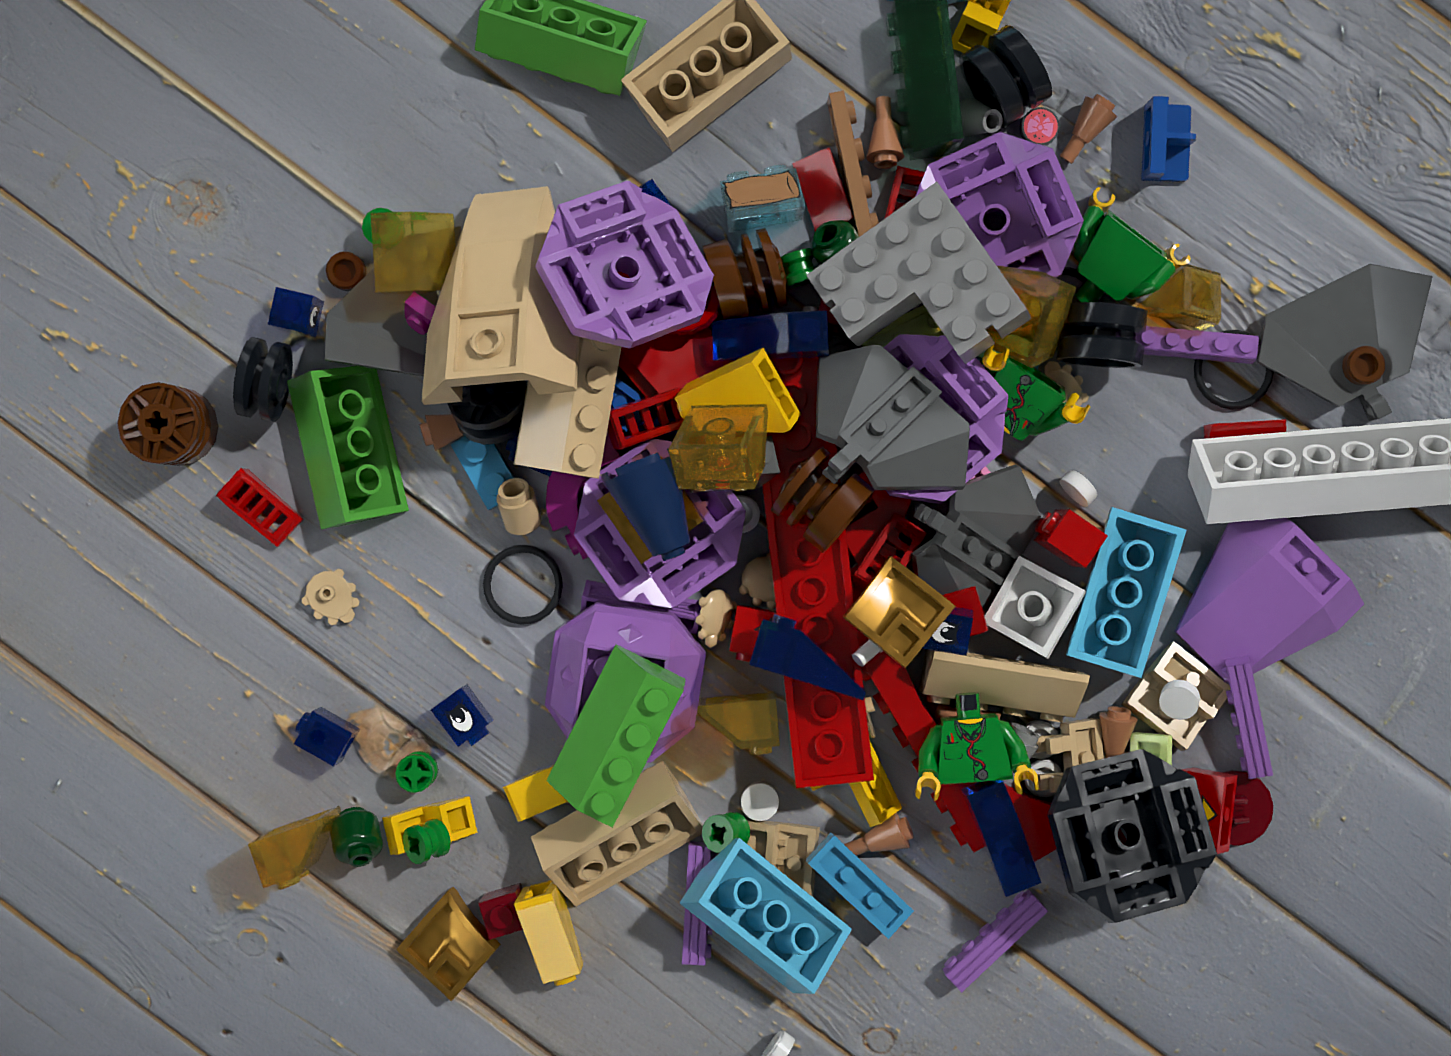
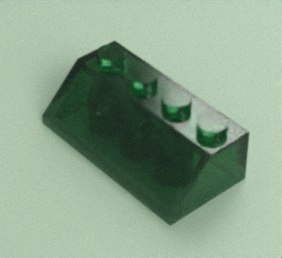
M894 0L891 13H886V28L888 37L894 36L896 51H891L890 59L893 75L899 74L900 89H895V102L897 112L904 113L905 126L900 127L902 149H908L909 160L948 156L957 151L964 139L947 0Z

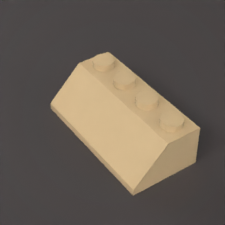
M722 0L623 77L621 82L653 129L670 150L674 152L792 60L791 46L789 40L756 0Z
M579 337L577 391L538 395L530 382H527L514 458L515 465L599 479L621 346Z
M929 647L925 649L919 691L922 694L928 695L927 701L950 705L951 698L956 699V694L976 692L979 693L980 710L987 711L988 704L1003 706L1002 713L1025 717L1026 710L1041 712L1040 719L1062 723L1064 716L1076 717L1089 684L1090 675L1071 668Z
M661 761L645 769L640 774L613 828L576 810L556 823L548 825L542 831L531 836L543 872L577 907L700 836L703 824L677 779L666 764Z

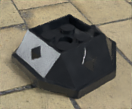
M1144 749L1066 768L1047 814L1068 893L1108 923L1121 922L1187 903L1205 869L1209 868L1217 855L1195 777L1181 769H1176ZM1120 827H1123L1127 834V840L1124 845L1118 838Z

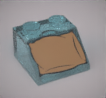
M774 165L765 168L764 174L749 176L748 171H739L728 174L726 176L727 180L720 181L728 233L803 219L805 203L796 168L787 169L786 165Z

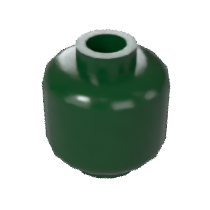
M844 220L825 222L814 233L810 244L811 254L821 265L859 238V235L855 228Z
M361 807L347 808L341 811L338 817L331 823L329 831L333 853L336 859L342 863L350 864L353 867L365 866L381 852L383 839L377 816Z

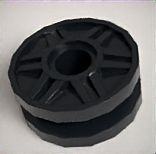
M251 337L246 341L241 351L234 377L233 403L237 415L251 418L259 410L262 420L276 422L280 418L289 396L287 381L292 379L293 355L289 344L275 342L268 351L267 343L263 339Z
M525 380L463 386L462 402L447 404L460 432L466 438L483 445L499 444L519 434L527 385Z

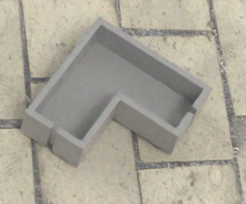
M937 181L806 275L825 304L831 308V313L848 338L857 346L863 344L922 302L959 357L967 364L995 344L986 331L988 328L994 326L1001 339H1003L1031 319L1025 305Z

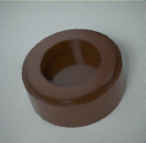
M339 252L329 259L326 266V275L329 282L336 288L343 291H351L366 276V267L364 262L355 254Z
M1361 346L1347 353L1342 364L1343 373L1353 384L1368 385L1382 377L1385 371V359L1376 348Z

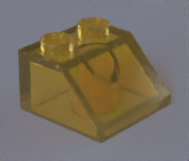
M411 211L371 213L376 293L384 295L413 293V291L415 293L441 292L456 249L454 214Z
M997 266L1027 308L1031 319L1003 339H1001L994 326H991L986 331L995 342L993 350L1004 353L1006 348L1010 349L1008 357L1033 368L1054 356L1076 287L1044 272Z
M767 404L691 406L668 449L678 489H694L696 491H707L710 489L745 491L747 489H755L765 467Z
M774 692L699 698L698 714L737 747L749 749L750 755L772 753V747L780 746L777 705Z
M340 806L269 830L248 844L263 888L276 884L278 890L299 883L301 881L300 878L310 874L309 868L319 861L330 838L329 830L332 822L341 812Z

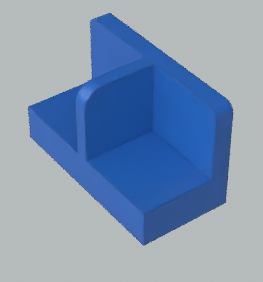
M1153 96L1144 105L1141 181L1185 182L1188 180L1190 145L1196 141V134L1190 133L1191 106L1168 104L1169 97Z

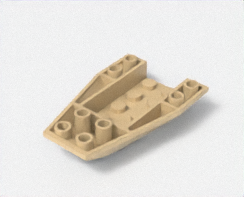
M548 186L476 194L474 196L427 332L421 400L424 405L462 402L463 386L528 380L538 395L577 391L579 337L571 334L535 268L555 214Z

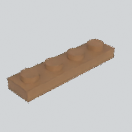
M842 90L829 93L827 105L846 197L854 219L852 226L860 237L878 224L876 212L869 213L867 199L872 198V190L868 175L862 176L859 161H864L862 141L860 138L854 139L851 124L857 123L853 101L846 102L845 92Z

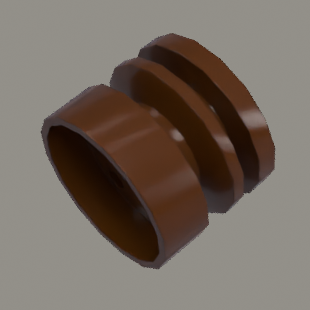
M766 228L756 230L759 247L756 249L752 248L747 233L741 234L742 253L734 254L727 239L702 246L705 260L714 274L713 283L724 324L748 317L747 299L755 297L763 313L769 311L766 298L768 293H772L777 308L787 306V280L779 251L771 241Z
M160 382L142 385L130 393L120 407L117 423L120 439L130 453L142 461L173 466L193 464L206 456L216 442L219 427L216 412L205 397L194 390ZM164 419H167V427H161V429H159L158 421H163Z
M824 447L798 465L780 488L777 500L771 508V511L780 517L793 505L795 509L786 521L791 527L805 516L811 521L803 537L822 553L841 535L875 492V489L856 473L851 475L842 484L838 481L833 484L822 474L824 471L822 467L831 453Z

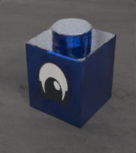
M276 287L268 325L279 330L316 338L324 301L313 295Z
M955 607L922 648L967 656L973 622V610Z
M468 684L459 688L431 709L434 716L458 747L465 741H468L473 746L490 733L486 726L494 720Z

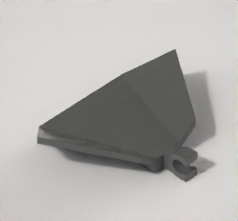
M461 226L407 235L327 313L325 361L424 377L427 333L424 335L419 334L407 324L404 302L414 291L434 306L437 305L462 231Z
M1368 264L1265 315L1257 363L1336 407H1340L1358 397L1368 420L1380 419L1392 413L1386 399L1378 392L1376 387L1410 372L1433 276ZM1361 346L1376 348L1385 359V371L1382 377L1368 385L1351 383L1345 377L1342 369L1343 360L1347 353Z
M870 345L821 356L817 361L816 437L838 445L841 448L829 460V466L822 473L833 484L857 462L863 468L875 490H963L966 483L970 434L969 423L940 398L942 391L913 366L908 370L881 345Z
M1015 464L969 480L963 490H957L950 496L949 512L946 517L921 503L913 517L937 532L930 541L911 553L913 573L941 595L976 586L984 614L986 615L1018 556L1028 560L1022 554L1036 533L1035 527L1041 519L1021 467Z

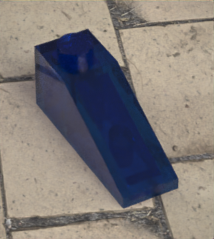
M827 311L785 312L713 321V361L737 360L761 348H764L769 359L829 356Z
M774 614L772 620L763 619L749 665L864 700L866 690L803 630L794 628L797 620Z
M1003 780L982 781L962 788L961 791L1005 897L1042 883L1018 815Z

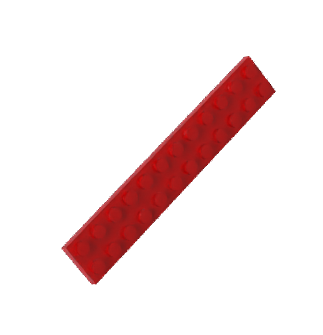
M822 316L745 325L748 354L764 348L801 413L792 429L787 432H757V436H772L780 470L778 475L762 486L796 788L874 781L862 668L852 657L859 649L857 629L843 618L844 614L854 603L846 529L822 553L803 537L811 521L805 516L791 527L786 521L795 509L793 505L780 517L771 511L779 495L780 488L802 461L808 459L820 448L824 447L831 453L822 467L824 470L829 466V460L837 454V446L816 437L817 361L819 357L826 356Z

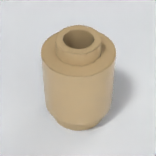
M513 478L503 482L498 489L497 503L505 529L514 535H526L533 532L542 521L534 489L525 480L520 478Z

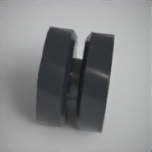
M1005 25L990 35L988 48L977 44L959 58L961 72L975 99L1001 113L1003 118L1002 128L1008 127L1022 117L1024 114L1023 105L1035 109L1052 96V84L1040 57L1022 33L1013 26Z
M1104 302L1063 304L1061 306L1060 326L1069 332L1077 333V335H1067L1058 340L1056 360L1068 364L1103 368L1141 367L1143 365L1144 346L1136 340L1123 337L1138 336L1146 331L1148 311L1134 306Z

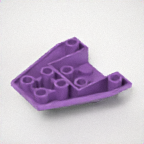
M1278 518L1229 522L1174 632L1223 679L1221 668L1226 667V659L1249 656L1254 674L1337 632L1364 605V602L1352 580L1289 519Z

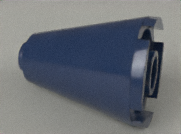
M674 446L667 449L669 457L661 459L657 452L616 468L618 476L611 479L608 472L600 474L602 482L652 556L661 555L663 561L684 554L683 546L690 543L678 456Z

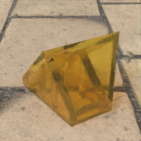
M1186 264L1157 292L1150 294L1136 307L1148 311L1147 315L1206 330L1218 325L1221 320V273Z

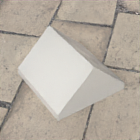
M1018 556L985 615L987 626L1048 659L1086 591Z

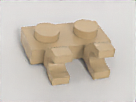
M1096 718L1060 723L1061 734L1039 736L1036 743L1039 746L1036 753L1057 754L1063 752L1064 772L1068 767L1104 758L1100 719ZM1064 772L1038 774V790L1050 789L1051 793H1056Z

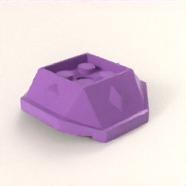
M998 132L928 164L915 197L937 181L1017 295L1062 275L1084 220L1053 148ZM989 212H999L1004 216L1005 226L1002 229L991 231L985 227L983 218Z
M625 181L559 204L535 266L572 335L629 349L699 322L705 310L706 300L714 276L677 209L656 197L643 193L642 188L630 181ZM618 272L625 273L630 278L622 277L618 274Z
M899 334L883 348L908 370L912 366L915 367L942 391L940 398L969 423L967 483L1002 453L1008 394L976 357L965 364L945 335L936 337ZM957 490L885 491L889 496L942 504Z
M651 438L643 441L600 471V474L608 472L612 479L618 476L616 468L657 452L663 458L669 457L667 449L675 447L682 487L704 521L689 531L690 543L683 546L685 553L663 561L661 555L651 557L641 564L597 502L599 498L609 492L602 482L601 476L599 475V479L589 478L585 481L574 536L617 599L673 609L736 565L746 510L732 490L690 493L683 455L702 447Z
M597 601L571 620L562 624L555 631L545 706L568 739L615 644L685 678L684 691L647 760L648 763H651L695 728L706 651L694 639L674 612Z

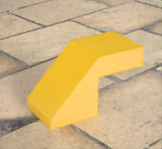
M969 0L948 46L962 53H965L977 44L988 48V39L990 35L998 30L1011 0Z
M554 765L534 771L503 787L518 822L568 802L546 781Z
M470 796L418 806L382 817L390 855L405 853L403 846L405 829L413 825L423 827V824L431 819H438L443 822L449 832L451 842L478 833Z

